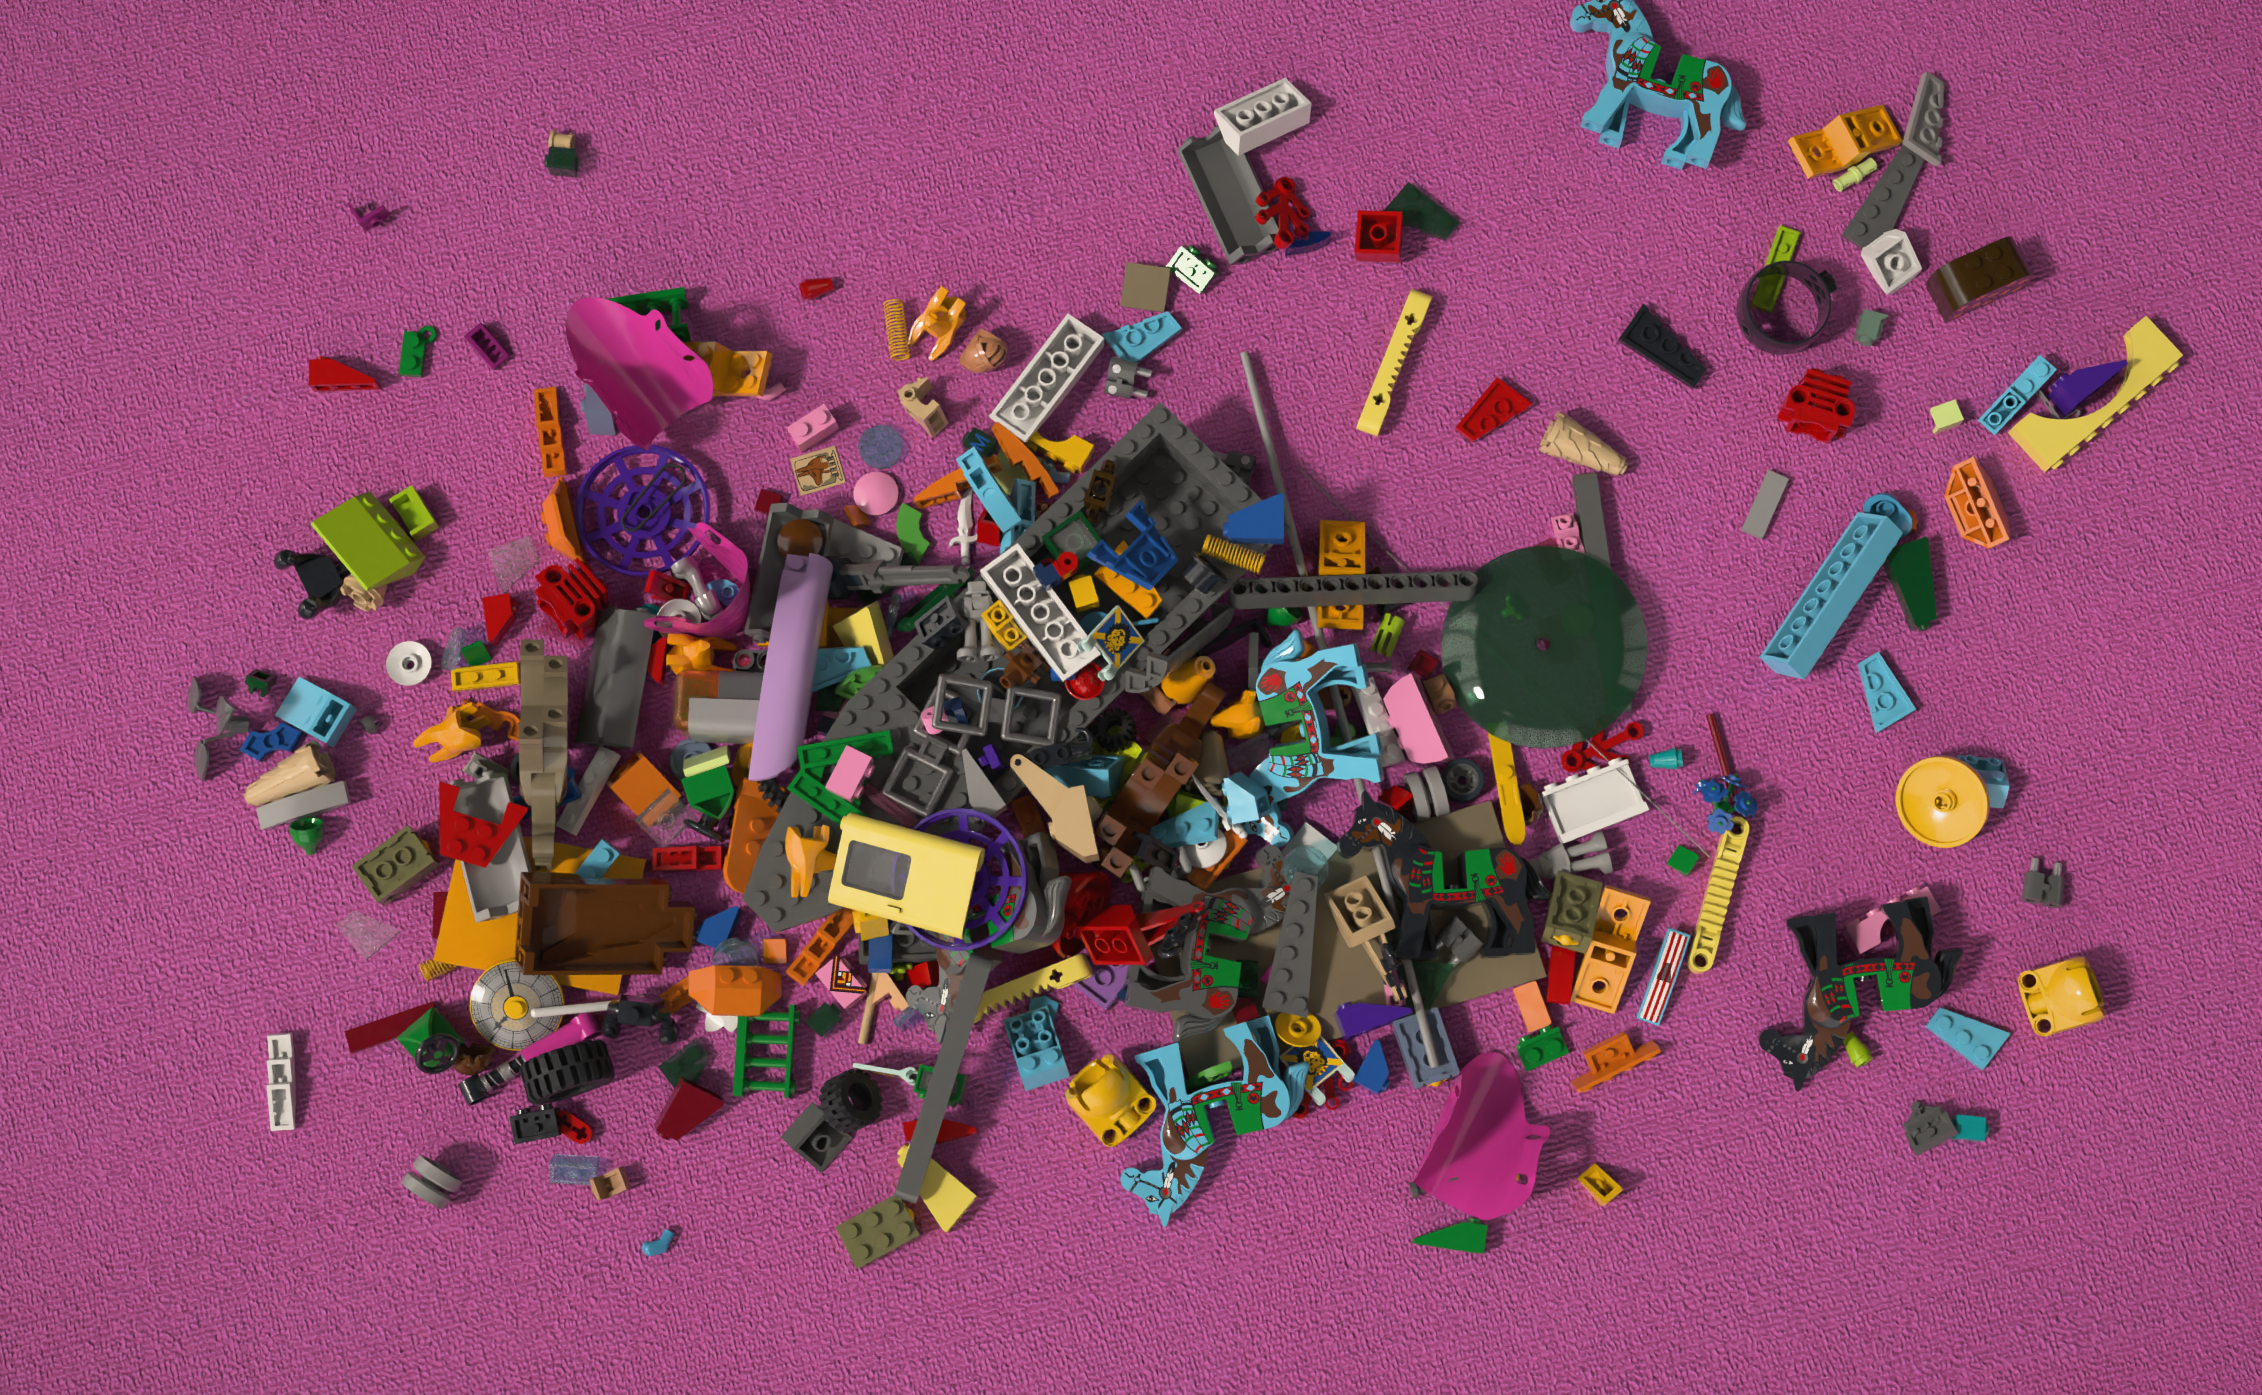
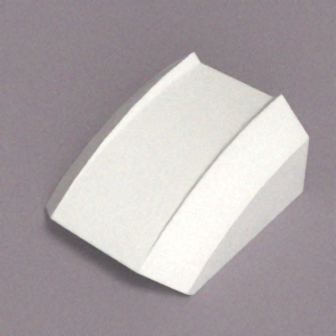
M1897 229L1884 232L1883 235L1862 248L1861 256L1886 295L1897 292L1912 281L1922 270L1906 232Z

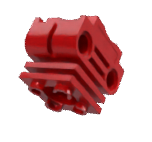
M1807 369L1799 381V385L1792 387L1783 400L1777 420L1787 422L1785 431L1793 434L1809 435L1823 443L1829 444L1832 437L1842 439L1847 428L1851 427L1855 414L1854 403L1846 398L1852 381L1846 380L1841 375L1832 376L1825 374L1821 369Z
M577 558L574 560L575 567L571 563L567 565L568 573L559 565H550L537 574L535 579L540 583V587L535 590V594L538 597V607L556 622L559 631L565 638L574 633L582 641L596 629V612L599 613L602 610L601 604L605 608L609 606V594L607 593L608 587L601 578L597 580L591 573L593 570L587 562L582 563Z

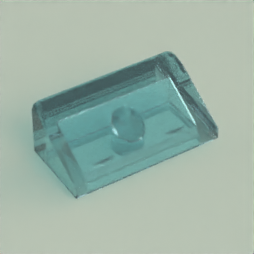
M554 1154L550 1160V1183L591 1185L589 1180L598 1177L599 1157Z

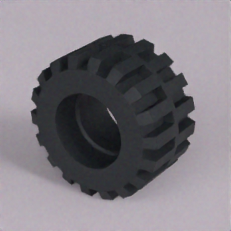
M850 1069L827 1080L824 1083L825 1086L821 1087L820 1092L822 1094L819 1095V1101L821 1102L819 1107L825 1113L823 1115L824 1119L829 1121L828 1124L831 1127L835 1126L836 1131H843V1133H853L874 1123L879 1118V1112L883 1108L880 1104L883 1102V1098L879 1094L881 1090L875 1085L877 1082L874 1079L871 1080L867 1072L863 1074V1071L859 1069L856 1071L855 1069Z

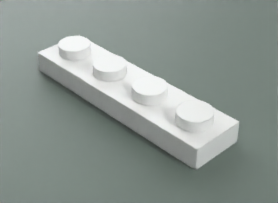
M1369 678L1370 686L1367 688L1358 689L1350 686L1369 735L1378 731L1380 733L1384 753L1380 756L1382 767L1402 763L1405 758L1397 743L1395 732L1387 720L1388 714L1374 678Z
M603 746L599 747L578 785L582 792L581 798L567 804L556 826L577 836L621 757L619 754Z

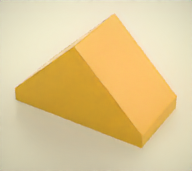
M1595 1163L1577 1178L1600 1206L1606 1205L1623 1190L1620 1185Z

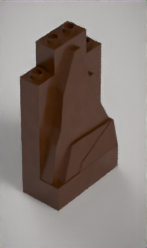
M521 872L515 964L523 975H662L663 967L666 966L667 961L664 952H691L692 945L695 944L696 939L693 924L697 921V909L689 901H668L672 898V887L665 879L581 878L578 874Z

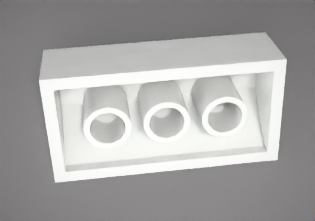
M1283 78L1215 109L1214 115L1225 143L1239 156L1310 122L1311 102L1286 78Z

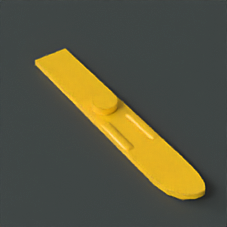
M1507 721L1486 723L1504 830L1509 841L1515 846H1520L1524 842L1526 831Z

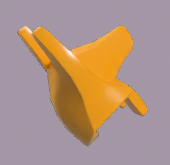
M940 286L935 295L931 297L925 312L916 319L908 338L910 346H913L925 331L937 338L938 340L928 358L931 361L937 359L948 349L953 341L955 332L967 318L965 310L967 303L960 298L947 297L949 290L943 286Z
M668 634L667 644L675 646L666 657V665L677 676H699L705 679L718 680L720 671L733 672L731 669L713 666L715 651H735V644L716 637L698 638L688 634Z
M1253 689L1245 690L1239 699L1229 702L1224 709L1213 713L1210 717L1212 726L1228 728L1229 740L1234 738L1251 739L1261 735L1265 722L1260 704L1255 700L1256 691Z
M473 702L461 707L452 705L447 709L444 720L423 731L414 740L413 745L415 748L429 743L439 742L443 748L429 756V761L435 763L449 760L458 756L463 751L479 749L481 746V733L479 729L490 724V719L484 714L469 722L466 717L476 712L478 707Z
M815 826L813 839L801 837L798 827L787 828L785 850L787 859L792 867L791 897L798 898L799 891L801 897H807L813 874L834 870L837 854L825 850L829 841V826Z

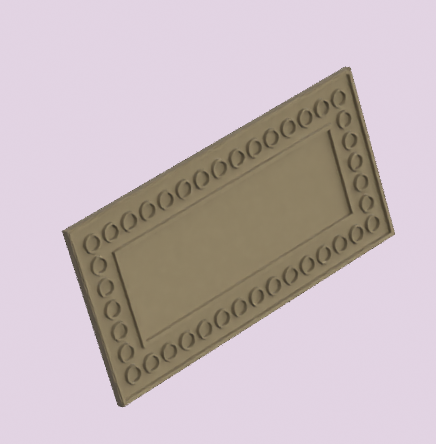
M1491 800L1449 812V814L1444 816L1432 817L1427 821L1412 823L1427 840L1431 849L1442 852L1444 888H1447L1448 885H1459L1457 856L1463 852L1506 848ZM1361 849L1357 855L1350 859L1341 857L1336 850L1316 874L1319 886L1317 887L1308 1012L1318 1019L1321 1025V1035L1327 1042L1342 1038L1334 1017L1339 1005L1350 1001L1353 1005L1356 1003L1386 1005L1381 974L1362 944L1352 948L1348 947L1324 896L1325 893L1366 875L1388 910L1372 849ZM1258 868L1214 881L1206 892L1213 894L1233 887L1260 888L1262 869ZM1392 887L1399 916L1401 917L1403 904ZM1481 905L1458 910L1430 909L1429 914L1435 942L1439 939L1436 934L1457 915L1485 943L1488 923ZM1283 918L1266 929L1249 934L1246 940L1238 943L1211 938L1210 950L1205 953L1207 956L1241 963L1237 999L1253 995L1259 1018L1270 1016L1280 1049L1279 1056L1291 1048L1292 1045L1285 1043L1276 1033L1275 1021L1281 1012L1262 1007L1267 985L1260 981V979L1272 965ZM1393 929L1384 933L1386 941L1397 942ZM1509 935L1508 947L1511 943V935ZM1374 937L1368 941L1380 961L1383 958L1380 949L1381 945L1378 938ZM1164 938L1150 945L1159 975L1164 977L1180 976L1181 951L1173 957L1161 958L1158 956L1157 950L1163 943ZM1536 941L1535 953L1532 955L1481 959L1480 949L1465 964L1460 961L1450 972L1444 966L1455 955L1446 945H1443L1437 951L1439 958L1437 960L1412 961L1425 1011L1436 1007L1438 1009L1547 977ZM1178 946L1171 947L1168 951L1174 950ZM1397 960L1398 964H1403L1402 960ZM1404 971L1407 994L1406 1007L1411 1008V1015H1414L1416 1012ZM1232 1010L1210 1032L1192 1036L1179 1042L1189 1078L1203 1070L1227 1061L1231 1062L1232 1070L1244 1067L1238 1048L1224 1033V1028L1238 1025ZM1178 1011L1170 1012L1174 1025L1176 1019L1184 1015ZM1251 1031V1034L1254 1040L1256 1041V1037L1254 1033Z

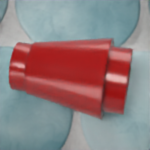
M830 277L804 279L803 282L799 283V289L803 300L809 299L810 301L833 290V284Z

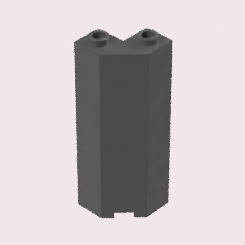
M1219 125L1214 127L1212 133L1206 138L1192 136L1183 141L1184 144L1177 151L1229 265L1246 264L1252 261L1251 257L1254 255H1259L1263 252L1265 256L1274 252L1278 248L1274 243V237L1279 231V223L1276 216L1271 217L1265 225L1259 224L1255 219V215L1261 209L1266 210L1271 205L1269 203L1266 207H1260L1256 203V197L1261 192H1264L1247 153L1245 152L1238 156L1225 143Z

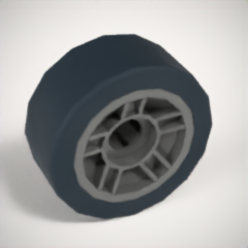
M1466 758L1455 759L1446 765L1441 774L1447 798L1450 801L1459 804L1468 803L1474 800L1482 791L1484 774L1480 766L1472 760ZM1460 776L1464 780L1467 779L1464 785L1458 783Z

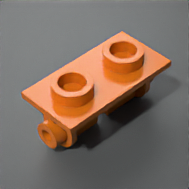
M688 976L659 995L661 999H665V1006L669 1009L671 1015L694 1000L688 995Z

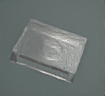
M667 788L634 820L661 848H665L687 828L683 823L684 819L694 821L696 817Z

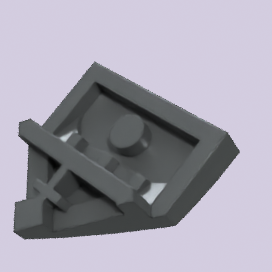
M1915 1101L1911 1106L1912 1113L1909 1120L1903 1125V1128L1906 1130L1905 1135L1917 1156L1959 1134L1949 1114L1943 1111L1940 1106L1930 1107Z

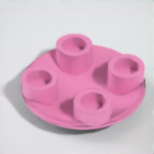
M870 472L862 476L856 483L854 500L865 514L869 516L882 515L896 506L898 502V487L889 475L882 472Z

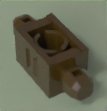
M1106 459L1103 461L1100 471L1094 469L1084 499L1088 522L1096 523L1101 512L1107 514L1117 483V476L1113 475L1115 471L1114 461ZM1104 483V488L1107 492L1100 496L1098 500L1094 491Z

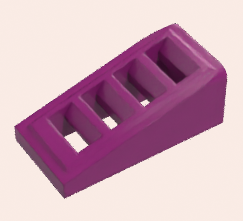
M482 322L464 336L465 340L493 371L511 357ZM483 332L484 336L475 342L473 339ZM489 339L491 342L481 349L479 346ZM495 345L496 349L487 356L485 352ZM499 352L503 354L495 362L490 360Z

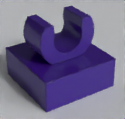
M993 744L984 747L983 750L986 755L976 760L979 767L983 770L990 766L996 771L1005 768L1000 753Z

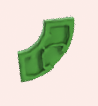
M902 503L896 524L898 538L908 556L919 564L930 547V543L923 538L920 532V521L923 515L921 512Z
M866 666L851 672L836 686L835 694L851 699L884 666Z
M1227 1061L1210 1067L1185 1081L1187 1093L1200 1090L1221 1078L1230 1076L1233 1069L1231 1062Z

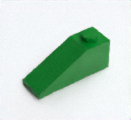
M1468 1218V1222H1462L1412 1239V1244L1484 1254L1488 1225H1482V1220Z

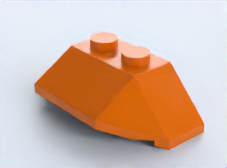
M1974 456L1954 465L1944 497L1961 537L1988 549L2010 540L2009 519L1990 476Z
M562 476L557 479L542 503L543 511L540 512L543 525L547 524L548 532L545 533L548 546L552 545L559 554L573 562L579 558L584 563L586 559L576 526L575 512L568 482Z
M714 965L688 972V995L714 1016L759 1017L781 998V973L759 966Z

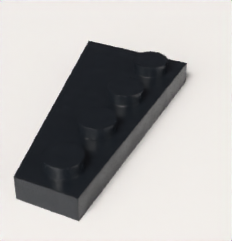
M1643 303L1620 336L1618 342L1689 388L1694 389L1707 369L1688 349H1685L1678 342V339L1673 334H1670L1662 325L1663 323L1657 317L1655 318Z

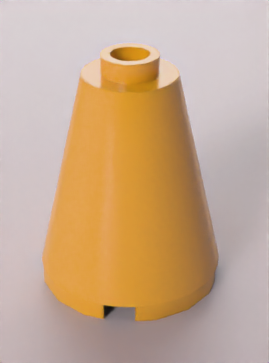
M1207 656L1190 658L1161 682L1165 695L1169 699L1172 698L1177 701L1176 703L1189 704L1195 701L1214 675L1215 664Z

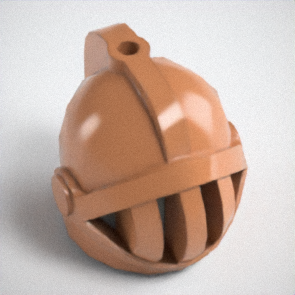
M980 328L961 354L959 363L966 370L973 373L990 372L1004 362L1008 346L995 335Z

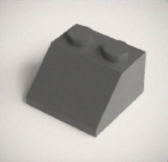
M811 1102L781 1138L821 1173L852 1137L848 1133H843V1131H836L835 1126L831 1127L828 1124L829 1121L823 1117L825 1113Z

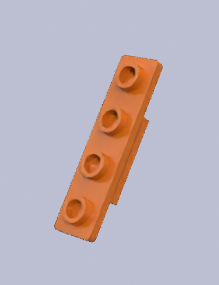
M1622 1031L1582 1051L1590 1072L1572 1080L1571 1084L1578 1093L1590 1091L1595 1085L1609 1081L1623 1071L1633 1069L1638 1063L1653 1059L1656 1054L1661 1052V1049L1654 1041H1649L1633 1050L1627 1034Z

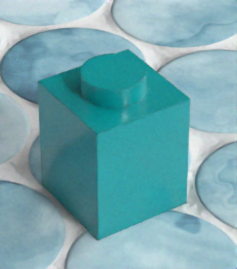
M1952 1116V1121L1959 1134L1952 1137L1951 1140L1983 1142L1985 1137H1988L1989 1124L1986 1123V1117Z

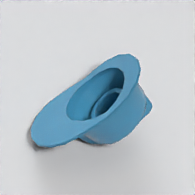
M1878 492L1869 497L1864 503V513L1887 516L1903 532L1899 539L1906 537L1911 532L1913 526L1912 518L1901 505L1900 500L1892 493Z

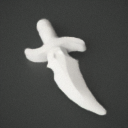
M972 487L967 489L960 502L957 518L959 522L957 529L959 536L954 537L949 542V547H952L955 543L961 544V563L964 566L970 563V544L977 541V534L970 536V531L973 527L971 515Z
M1192 774V778L1201 793L1218 814L1222 816V823L1227 831L1232 829L1239 835V838L1245 839L1247 832L1243 830L1244 828L1239 823L1233 824L1232 819L1228 817V804L1223 807Z

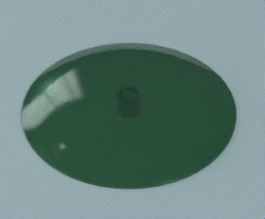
M1552 546L1517 549L1505 553L1479 568L1474 573L1478 578L1474 598L1468 601H1452L1444 620L1441 635V660L1444 675L1461 709L1479 727L1503 741L1528 748L1547 749L1570 746L1585 741L1609 727L1620 717L1633 700L1640 687L1647 662L1648 645L1644 619L1634 596L1624 582L1607 566L1596 559L1571 549ZM1541 640H1546L1550 643V647L1547 650H1540L1537 644Z

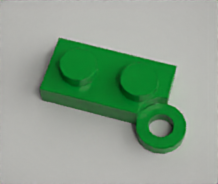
M424 326L419 330V333L404 331L398 372L400 376L423 377L427 344L434 342L437 337L433 327ZM430 331L431 336L424 338V333Z

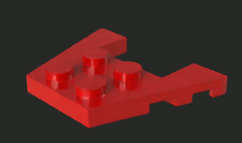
M440 781V855L486 868L526 814L528 807L508 802L501 824H496L454 811L460 787Z

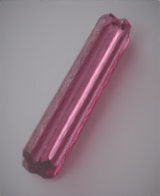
M868 783L864 787L863 794L906 828L912 829L920 822L872 783Z

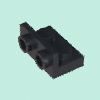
M948 595L914 622L922 644L934 650L942 648L970 624L968 619L960 616L954 599Z
M552 1103L539 1105V1110L531 1111L530 1107L516 1110L517 1114L509 1117L514 1144L562 1135L558 1111L561 1110L560 1106L553 1107Z

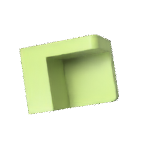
M1956 400L1930 409L1936 424L1932 430L1934 434L1957 427L1964 420Z

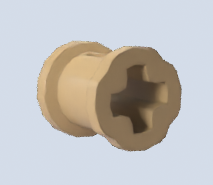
M552 129L548 141L549 149L560 148L571 150L568 152L572 153L576 141L575 134H562Z

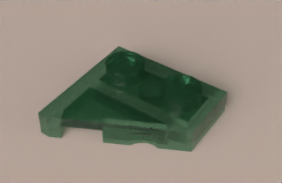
M1412 962L1425 1010H1430L1453 970L1454 964ZM1407 982L1406 1007L1415 1009Z
M695 1038L658 1067L673 1088H675L681 1076L698 1083L710 1056Z

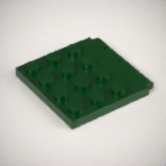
M964 566L970 574V577L964 583L961 581L960 584H939L894 624V629L903 632L911 631L915 628L914 622L947 595L954 599L958 595L956 591L959 588H967L968 582L975 580L973 576L977 572L972 566Z

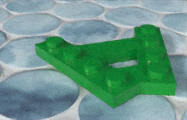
M890 730L797 746L801 770L787 789L839 826L843 816H847L849 813L868 817L859 810L862 795L859 799L855 798L852 803L827 791L825 786L821 784L824 769L826 766L837 765L846 745L872 758L894 755Z

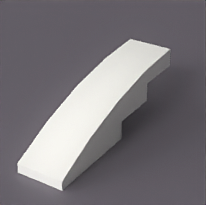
M293 1032L267 1035L269 1084L266 1086L271 1131L294 1130L296 1080Z

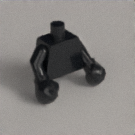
M287 549L279 551L275 555L273 560L274 566L278 570H285L294 566L309 596L298 606L297 611L301 618L306 620L312 619L325 609L338 604L343 596L341 593V586L344 584L343 576L350 573L342 562L337 564L330 555L327 556L326 554L299 553Z
M621 994L620 1001L613 1000L608 1004L607 1013L602 1023L604 1036L611 1039L619 1037L621 1024L649 1027L661 1023L658 1042L662 1045L674 1044L679 1038L680 1028L675 1020L671 1018L670 1011L665 1006V999Z

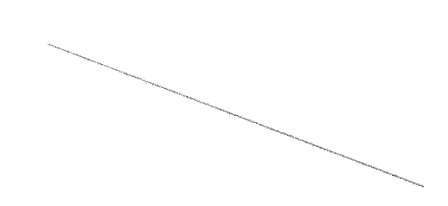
M1298 467V469L1307 478H1309V480H1311L1326 496H1328V498H1330L1343 512H1345V514H1347L1353 521H1355L1346 511H1344V509H1342L1325 491H1323L1307 474H1305ZM1365 530V532H1366L1382 549H1384L1397 563H1399V565H1401V567H1403L1408 573H1410L1400 562H1398V560H1396L1380 543H1378V542ZM1440 602L1453 616H1455V618H1457L1471 633H1473L1475 637H1477L1528 687H1530V689H1532L1546 704H1548V706H1550L1565 722H1567L1581 737H1583V739H1585L1599 754H1601V756H1603V758H1605L1609 762V760L1604 755H1602V753H1600V751H1598L1584 736H1582V734H1580L1566 719H1564L1562 715H1560L1527 682H1525L1511 667H1509V665H1507L1491 648H1489V646H1487L1474 632H1472V630H1470L1456 615H1454V613H1452L1442 602ZM1618 768L1616 769L1710 858V855H1708L1694 840H1692V838H1690L1676 823H1674V821H1672L1658 806H1656V804H1654L1640 789H1638L1636 785H1634L1622 772H1620Z

